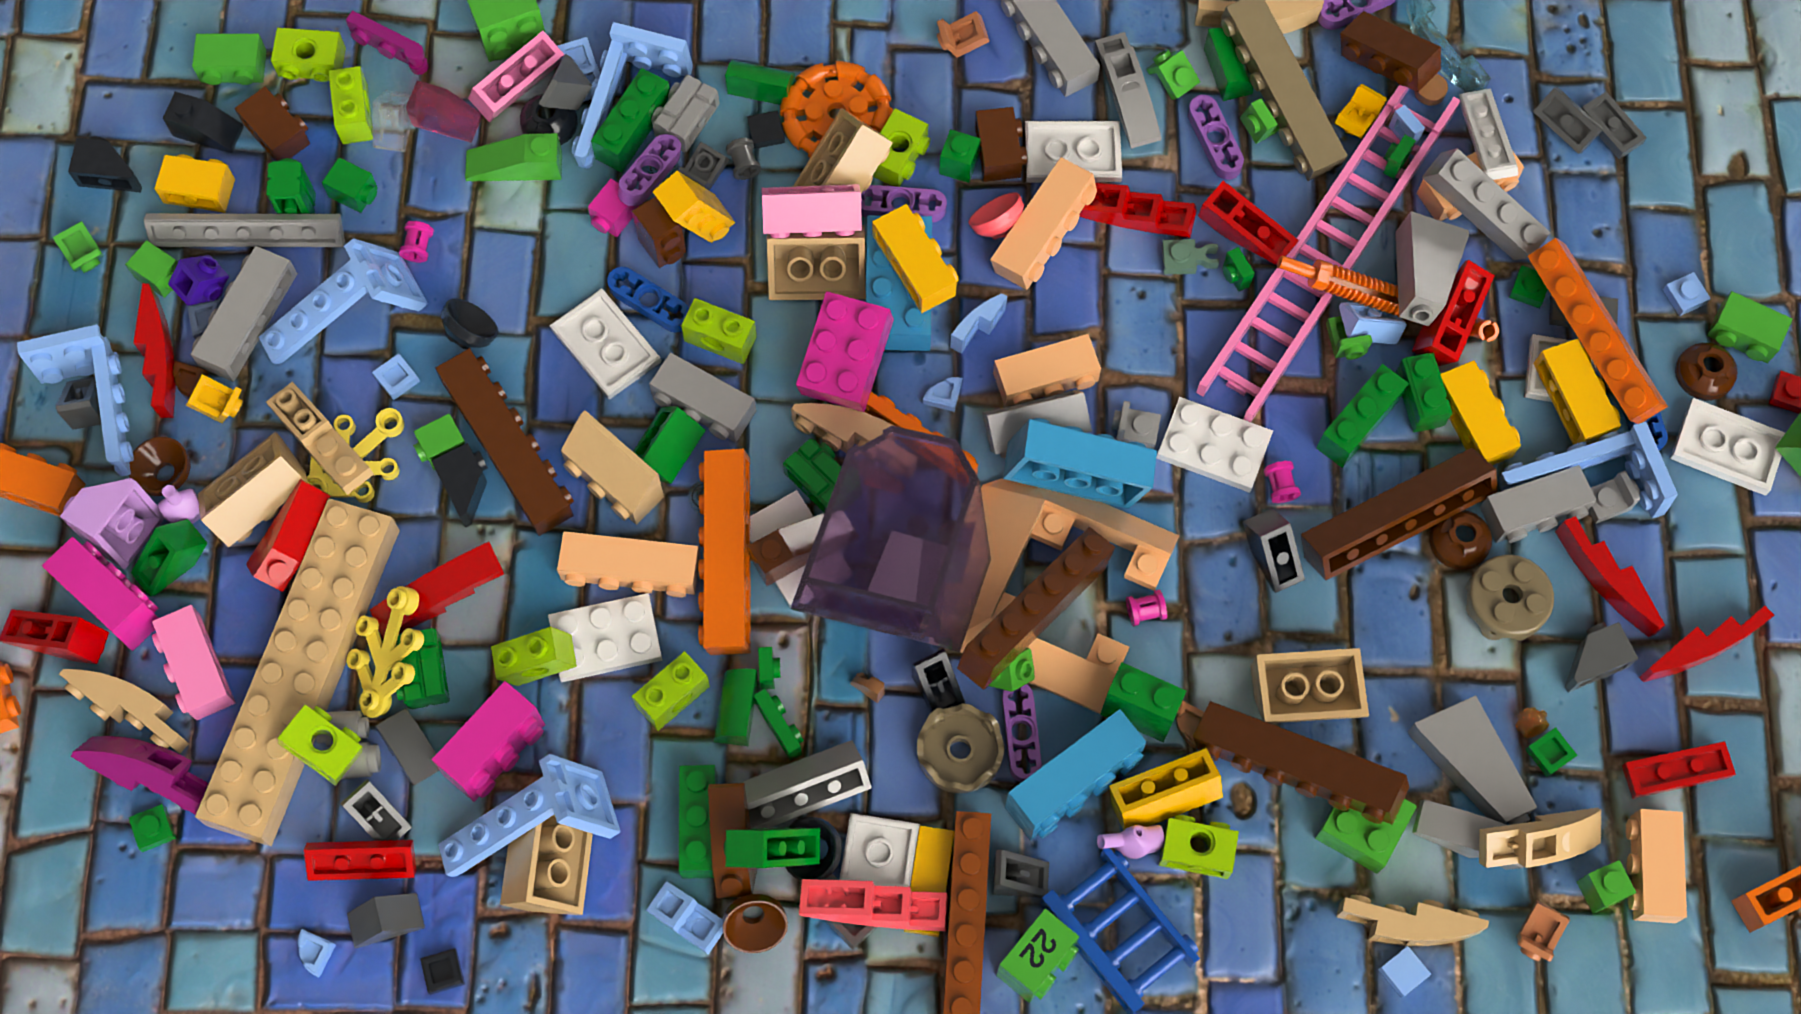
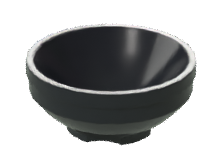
M543 94L531 98L521 110L520 126L522 133H557L560 145L568 142L573 137L578 126L576 111L555 108V114L551 118L543 119L537 115L538 110L543 107L539 104Z
M450 299L441 311V320L446 337L463 349L486 347L498 335V327L494 320L484 310L468 301Z
M803 817L795 820L789 827L820 828V838L827 843L828 852L823 859H820V864L787 866L786 869L794 878L800 881L802 879L822 880L827 878L835 871L841 859L842 847L838 832L828 821L821 818Z

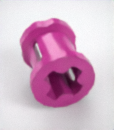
M408 221L405 223L407 234L404 246L400 247L399 255L411 262H426L428 260L426 249L429 238L433 236L434 229L424 222Z
M1291 461L1275 462L1265 467L1264 475L1269 477L1273 491L1271 500L1273 503L1289 502L1301 495L1300 488L1296 487L1291 472L1294 466Z
M1160 589L1155 590L1153 595L1135 599L1132 596L1126 597L1127 612L1133 627L1138 626L1141 621L1158 617L1160 620L1167 619L1166 603Z

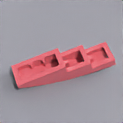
M802 879L799 915L873 927L947 931L949 897L946 892H912L910 887L875 886L873 881Z

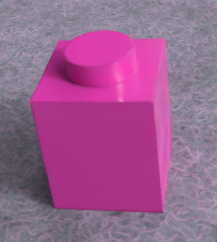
M610 178L589 204L588 210L591 224L598 231L604 234L609 232L618 237L632 220V211L638 208L639 205L629 206L621 202L618 197L619 183Z

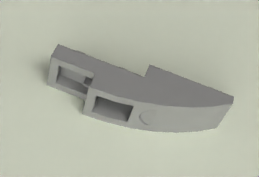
M1123 32L1095 40L1096 50L1112 90L1113 101L1130 147L1135 148L1160 141L1161 133L1135 50L1133 46H1130L1126 33Z

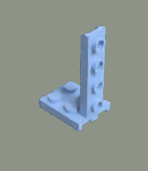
M613 22L609 33L612 41L609 50H604L600 61V68L602 69L599 79L595 78L592 84L591 97L593 98L590 107H586L582 114L581 124L583 129L581 135L575 137L572 145V154H574L579 167L587 169L593 165L595 156L591 140L610 113L626 61L631 62L640 69L649 70L654 68L662 70L663 73L671 77L691 75L693 64L686 40Z
M354 238L344 246L350 260L259 336L271 362L280 364L286 361L367 292H369L372 299L418 312L423 309L428 303L399 252Z
M98 324L17 342L19 356L41 384L58 383L66 378L79 375L89 376L95 373L106 459L111 465H114L115 471L119 476L131 475L129 462L134 460V455L130 443L126 442L125 432L130 431L128 418L125 412H122L121 403H124L126 399L124 389L121 383H118L117 374L122 372L119 355L117 352L112 351L109 340L101 335Z
M1647 422L1633 425L1629 432L1620 435L1617 431L1605 434L1599 438L1598 442L1589 445L1586 442L1574 444L1567 449V452L1555 455L1554 452L1543 454L1535 459L1536 462L1523 465L1522 462L1514 463L1504 469L1498 481L1500 490L1504 491L1577 465L1584 469L1625 456L1627 460L1625 462L1626 472L1629 478L1636 481L1640 490L1639 502L1644 510L1649 511L1652 519L1665 515L1678 495Z
M552 754L539 760L543 777L438 844L446 875L454 877L462 874L554 814L559 824L609 839L614 837L621 831L602 771Z

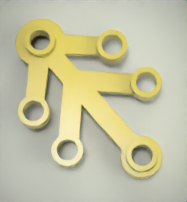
M386 408L377 414L375 420L377 427L352 448L361 459L384 439L396 437L403 431L405 423L399 411L393 408ZM340 415L334 420L333 425L339 435L350 445V436L355 432L356 425L349 415ZM343 422H349L350 426L347 429H339ZM389 422H397L396 427L393 429H386ZM311 457L310 473L306 476L307 481L330 494V498L355 497L361 503H367L373 499L375 491L368 481H365L347 495L338 484H334L336 482L326 472L324 473V470ZM384 458L381 461H364L374 475H380L384 480H394L399 475V466L392 458ZM388 465H393V466H394V469H393L392 472H390V473H384V472H383V469H384L386 466H388ZM361 488H369L366 495H358V491Z
M399 586L389 592L387 605L392 610L383 643L378 631L379 623L376 618L363 615L356 622V632L358 635L366 637L376 667L373 676L369 667L370 656L367 651L352 649L347 655V666L350 669L357 670L363 692L359 703L361 712L366 717L377 718L385 715L392 704L391 695L404 684H410L414 679V667L411 664L400 661L412 651H417L422 647L424 635L420 630L407 628L401 635L400 644L396 646L404 615L409 616L413 614L418 607L419 595L415 589ZM392 669L391 678L386 681L388 672Z

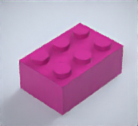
M826 291L796 382V387L801 395L864 412L894 321L890 309Z
M72 536L41 565L132 651L155 630L152 621L159 619L155 614L159 608L88 541L81 545Z
M504 681L431 760L445 778L475 802L479 797L484 798L492 791L496 784L494 780L503 770L508 772L515 766L520 758L518 754L527 744L531 746L538 741L544 732L542 728L545 726V723L537 708Z

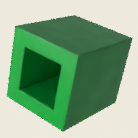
M950 129L940 155L939 174L970 183L979 158L981 138Z
M341 158L337 159L322 181V185L329 198L359 213H362L366 205H370L377 195L378 187L372 173Z

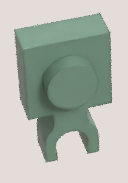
M1195 239L1163 240V274H1196L1197 265L1207 269H1217L1219 259H1209L1206 255L1209 253L1216 254L1218 244H1207L1202 248H1196Z

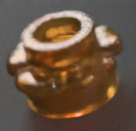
M1535 707L1525 709L1517 716L1518 721L1515 724L1517 731H1521L1525 738L1540 735L1549 727L1546 719L1547 712L1544 710L1539 711Z

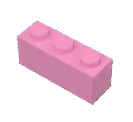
M542 31L474 86L468 99L490 123L559 66L565 54Z
M859 184L761 188L763 234H770L772 238H786L790 236V233H803V236L817 237L821 236L822 232L835 231L836 235L849 236L855 234V231L862 230L861 190Z
M192 605L152 621L156 631L155 634H152L153 642L158 652H164L168 663L164 664L163 667L170 682H176L180 693L176 694L175 698L183 713L188 712L198 721L236 704L202 617Z

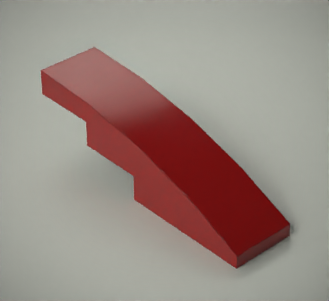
M1095 183L1097 193L1090 205H1085L1079 213V217L1122 228L1156 234L1191 237L1197 208L1195 203L1164 201L1161 194L1130 192L1128 185Z
M142 283L133 344L144 356L142 375L153 387L152 408L160 418H174L176 383L173 376V366L175 361L169 327L158 296L149 283Z
M1576 516L1563 521L1555 533L1573 562L1595 590L1622 617L1647 637L1656 635L1665 624L1634 567L1629 566L1620 570L1605 541L1592 545Z
M489 541L455 557L405 586L417 591L419 604L413 614L409 616L404 615L399 634L407 628L415 627L447 612L445 607L475 594L474 588L504 575V571ZM387 598L370 609L372 617L378 620V630L383 640L392 610L387 605Z
M1764 605L1742 625L1730 616L1708 636L1697 626L1639 678L1643 682L1678 674L1705 663L1739 644L1775 615Z

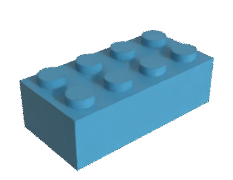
M867 215L866 302L889 308L894 318L884 350L930 351L931 309L923 313L920 312L873 238L872 221L881 216ZM921 216L925 225L924 231L928 238L931 239L932 216Z
M1029 419L1008 441L1003 479L1129 509L1153 488L1157 450L1146 448V445L1140 442L1125 443L1114 440L1113 436L1107 434L1093 435L1085 433L1082 429L1074 426L1060 427L1052 425L1046 419Z
M1119 709L1009 791L1005 809L1030 841L1038 835L1043 839L1058 827L1056 823L1065 814L1071 818L1086 806L1084 802L1089 796L1094 794L1096 797H1099L1105 793L1117 775L1121 773L1125 777L1133 772L1140 765L1138 761L1144 756L1142 752L1146 741Z

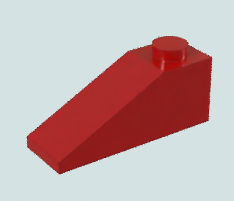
M1224 180L1203 203L1198 214L1199 218L1225 238L1277 265L1280 256H1287L1299 242L1295 236Z
M1466 260L1455 276L1446 306L1430 326H1422L1412 352L1417 355L1434 353L1438 367L1458 362L1495 275L1472 261Z
M302 479L299 480L246 563L254 578L282 592L285 590L302 563L328 498L331 497L330 494Z
M11 609L0 635V642L70 661L97 664L100 655L104 651L110 632L81 617Z

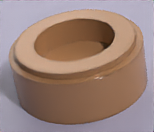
M1436 74L1419 92L1414 91L1415 96L1425 105H1437L1444 100L1448 91V84L1441 75Z

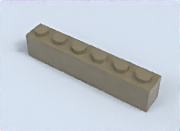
M1239 0L1226 6L1221 17L1222 29L1227 37H1232L1236 45L1235 52L1241 64H1246L1251 73L1250 81L1253 88L1257 92H1261L1265 105L1280 128L1279 136L1286 147L1289 146L1295 156L1293 161L1297 171L1300 174L1304 173L1307 181L1341 166L1348 155L1266 1Z

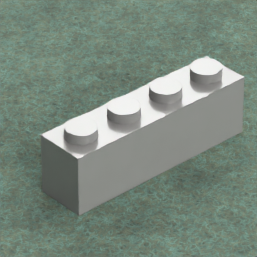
M1001 0L1003 12L1007 17L1013 18L1017 24L1016 28L1019 36L1023 41L1027 40L1029 42L1034 58L1038 64L1045 66L1052 85L1056 89L1059 88L1065 97L1098 80L1100 64L1056 0Z
M1458 148L1441 152L1422 176L1428 184L1513 260L1528 258L1527 256L1539 249L1551 233Z
M255 246L251 254L243 259L241 271L235 281L230 282L227 286L225 297L220 306L212 311L202 336H198L193 343L190 355L200 368L232 382L235 381L257 344L259 336L264 332L297 276V272L289 259L258 246Z
M853 740L740 782L745 784L751 829L770 828L872 788L863 759Z

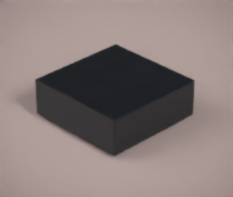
M778 110L747 116L754 149L785 143Z
M455 948L420 958L428 994L432 995L465 985L458 952Z

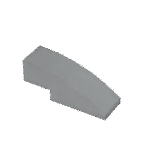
M1420 800L1412 833L1465 857L1479 858L1480 829L1506 826V824L1444 804ZM1519 863L1499 866L1506 870L1524 868Z

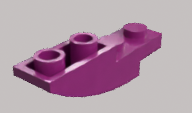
M92 736L75 749L71 755L72 758L81 762L87 768L97 771L119 786L132 791L139 784H142L152 792L162 795L179 805L182 809L190 811L195 815L209 785L206 781L188 772L192 763L190 759L164 747L138 739L119 736Z

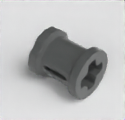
M738 138L726 146L727 154L732 157L735 166L733 169L734 177L738 180L753 178L761 172L760 163L755 160L752 151L754 149L752 139Z

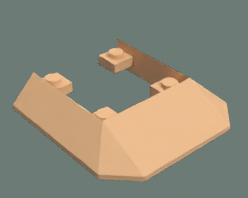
M1001 478L982 485L952 549L983 557L987 560L967 609L964 623L934 614L932 616L943 644L963 653L966 645L1016 598L1005 591L1030 538L1062 551L1073 526L1083 531L1090 527L1108 542L1134 552L1124 578L1155 591L1180 535L1102 502ZM1098 633L1087 659H1084L1036 638L1027 647L1032 651L1035 675L1034 680L1029 683L1100 714L1109 688L1121 662H1124L1129 646Z

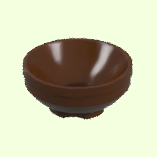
M1698 343L1690 346L1679 356L1675 367L1676 378L1682 389L1690 396L1704 401H1712L1725 396L1732 389L1738 373L1737 365L1731 354L1723 347L1713 343ZM1713 357L1720 362L1721 370L1719 372L1707 370L1703 363L1704 358Z
M154 437L144 441L133 451L134 460L129 462L131 475H128L129 478L135 480L150 496H163L162 489L166 485H172L176 490L185 483L191 469L190 458L181 443L169 437ZM165 466L174 467V474L169 480L159 481L157 479V474L161 468Z
M1463 510L1432 526L1429 543L1434 556L1442 564L1456 570H1468L1477 567L1488 556L1492 545V535L1487 523L1480 516L1468 510ZM1462 525L1468 526L1474 532V540L1471 542L1459 540L1455 533L1456 528Z
M750 894L735 900L729 905L723 916L722 929L725 940L734 949L750 954L761 953L774 948L782 941L788 929V920L784 908L776 899L763 894ZM751 906H758L763 909L762 914L756 918H747L743 915V912Z

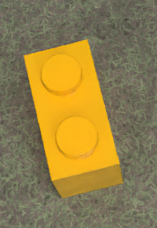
M184 154L177 156L164 155L154 189L165 204L226 213L235 178L228 165L220 160L209 159L208 161H203Z

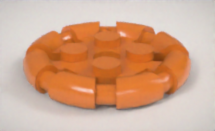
M835 61V64L823 66L822 62L799 73L796 76V82L790 87L788 97L782 99L780 106V115L784 117L782 128L792 145L797 150L802 149L807 152L808 157L811 158L834 118L828 115L831 110L843 108L880 133L893 112V108L889 105L892 99L882 80L876 74L870 75L865 72V67L846 61ZM837 77V80L825 81V78ZM858 82L864 86L861 92L854 88ZM805 90L812 93L809 98L803 96L802 93ZM877 106L876 111L868 112V107ZM797 116H806L804 121L796 119ZM813 135H814V136H815L817 139H819V140H817L816 142H813V141L810 140V139H811V138L813 137Z

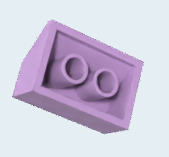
M132 478L82 488L76 496L71 497L67 501L63 513L60 515L84 542L88 541L102 556L124 570L149 540L155 528L165 519L154 501Z

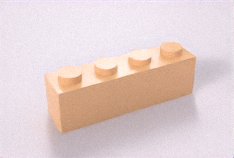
M1060 157L990 260L996 274L1028 290L1032 282H1037L1040 279L1045 263L1050 256L1053 257L1057 254L1066 232L1075 228L1079 220V213L1085 205H1090L1094 200L1097 188L1093 173Z
M563 531L557 571L561 580L571 586L582 587L585 586V583L598 584L600 588L606 590H618L619 587H627L641 594H651L655 590L664 591L672 597L683 598L686 597V594L695 595L699 571L698 564L701 556L698 546Z

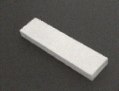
M1491 88L1459 94L1460 106L1481 170L1492 180L1518 176V166Z

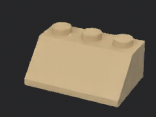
M841 108L793 187L859 184L862 193L871 185L873 174L879 164H882L887 159L893 142Z
M862 225V230L855 231V234L849 236L836 235L835 231L822 232V235L817 237L803 236V233H790V236L786 238H772L770 234H767L769 300H823L826 291L853 299H866L865 225Z
M584 410L561 449L565 461L563 466L574 478L577 479L581 476L589 483L587 488L598 499L601 500L605 497L613 504L611 509L622 520L625 521L629 518L637 525L664 498L659 475Z
M276 431L197 494L201 521L228 547L236 541L242 542L248 538L253 532V528L261 521H268L278 513L280 506L287 501L300 479L308 482L305 470Z
M1360 648L1256 655L1250 666L1254 699L1261 718L1265 722L1284 723L1369 716Z
M554 814L509 843L500 905L531 912L583 915L593 833L559 824Z

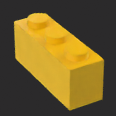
M678 170L652 191L674 222L710 243L723 238L729 232V228L736 223L714 193Z
M905 204L872 221V236L918 309L923 313L956 296V285L959 279L951 264L946 265L941 258L942 252L937 241L934 238H928L924 231L925 225L921 216L917 212L912 213L909 206Z
M1578 338L1543 350L1533 364L1573 445L1580 442H1586L1587 445L1598 442L1599 438L1603 435L1615 432L1620 428V414L1617 408L1611 405L1606 395L1605 384L1596 375L1591 365V358L1585 348L1582 347Z
M1474 360L1441 373L1447 393L1446 399L1449 400L1452 409V415L1449 420L1465 449L1468 450L1473 447L1492 466L1512 458L1521 446L1520 436L1516 428L1510 426L1504 415V406L1499 398L1494 397L1489 388V379L1484 370L1479 369Z
M1207 748L1109 785L1112 807L1123 830L1133 825L1151 826L1175 815L1223 798L1221 775Z

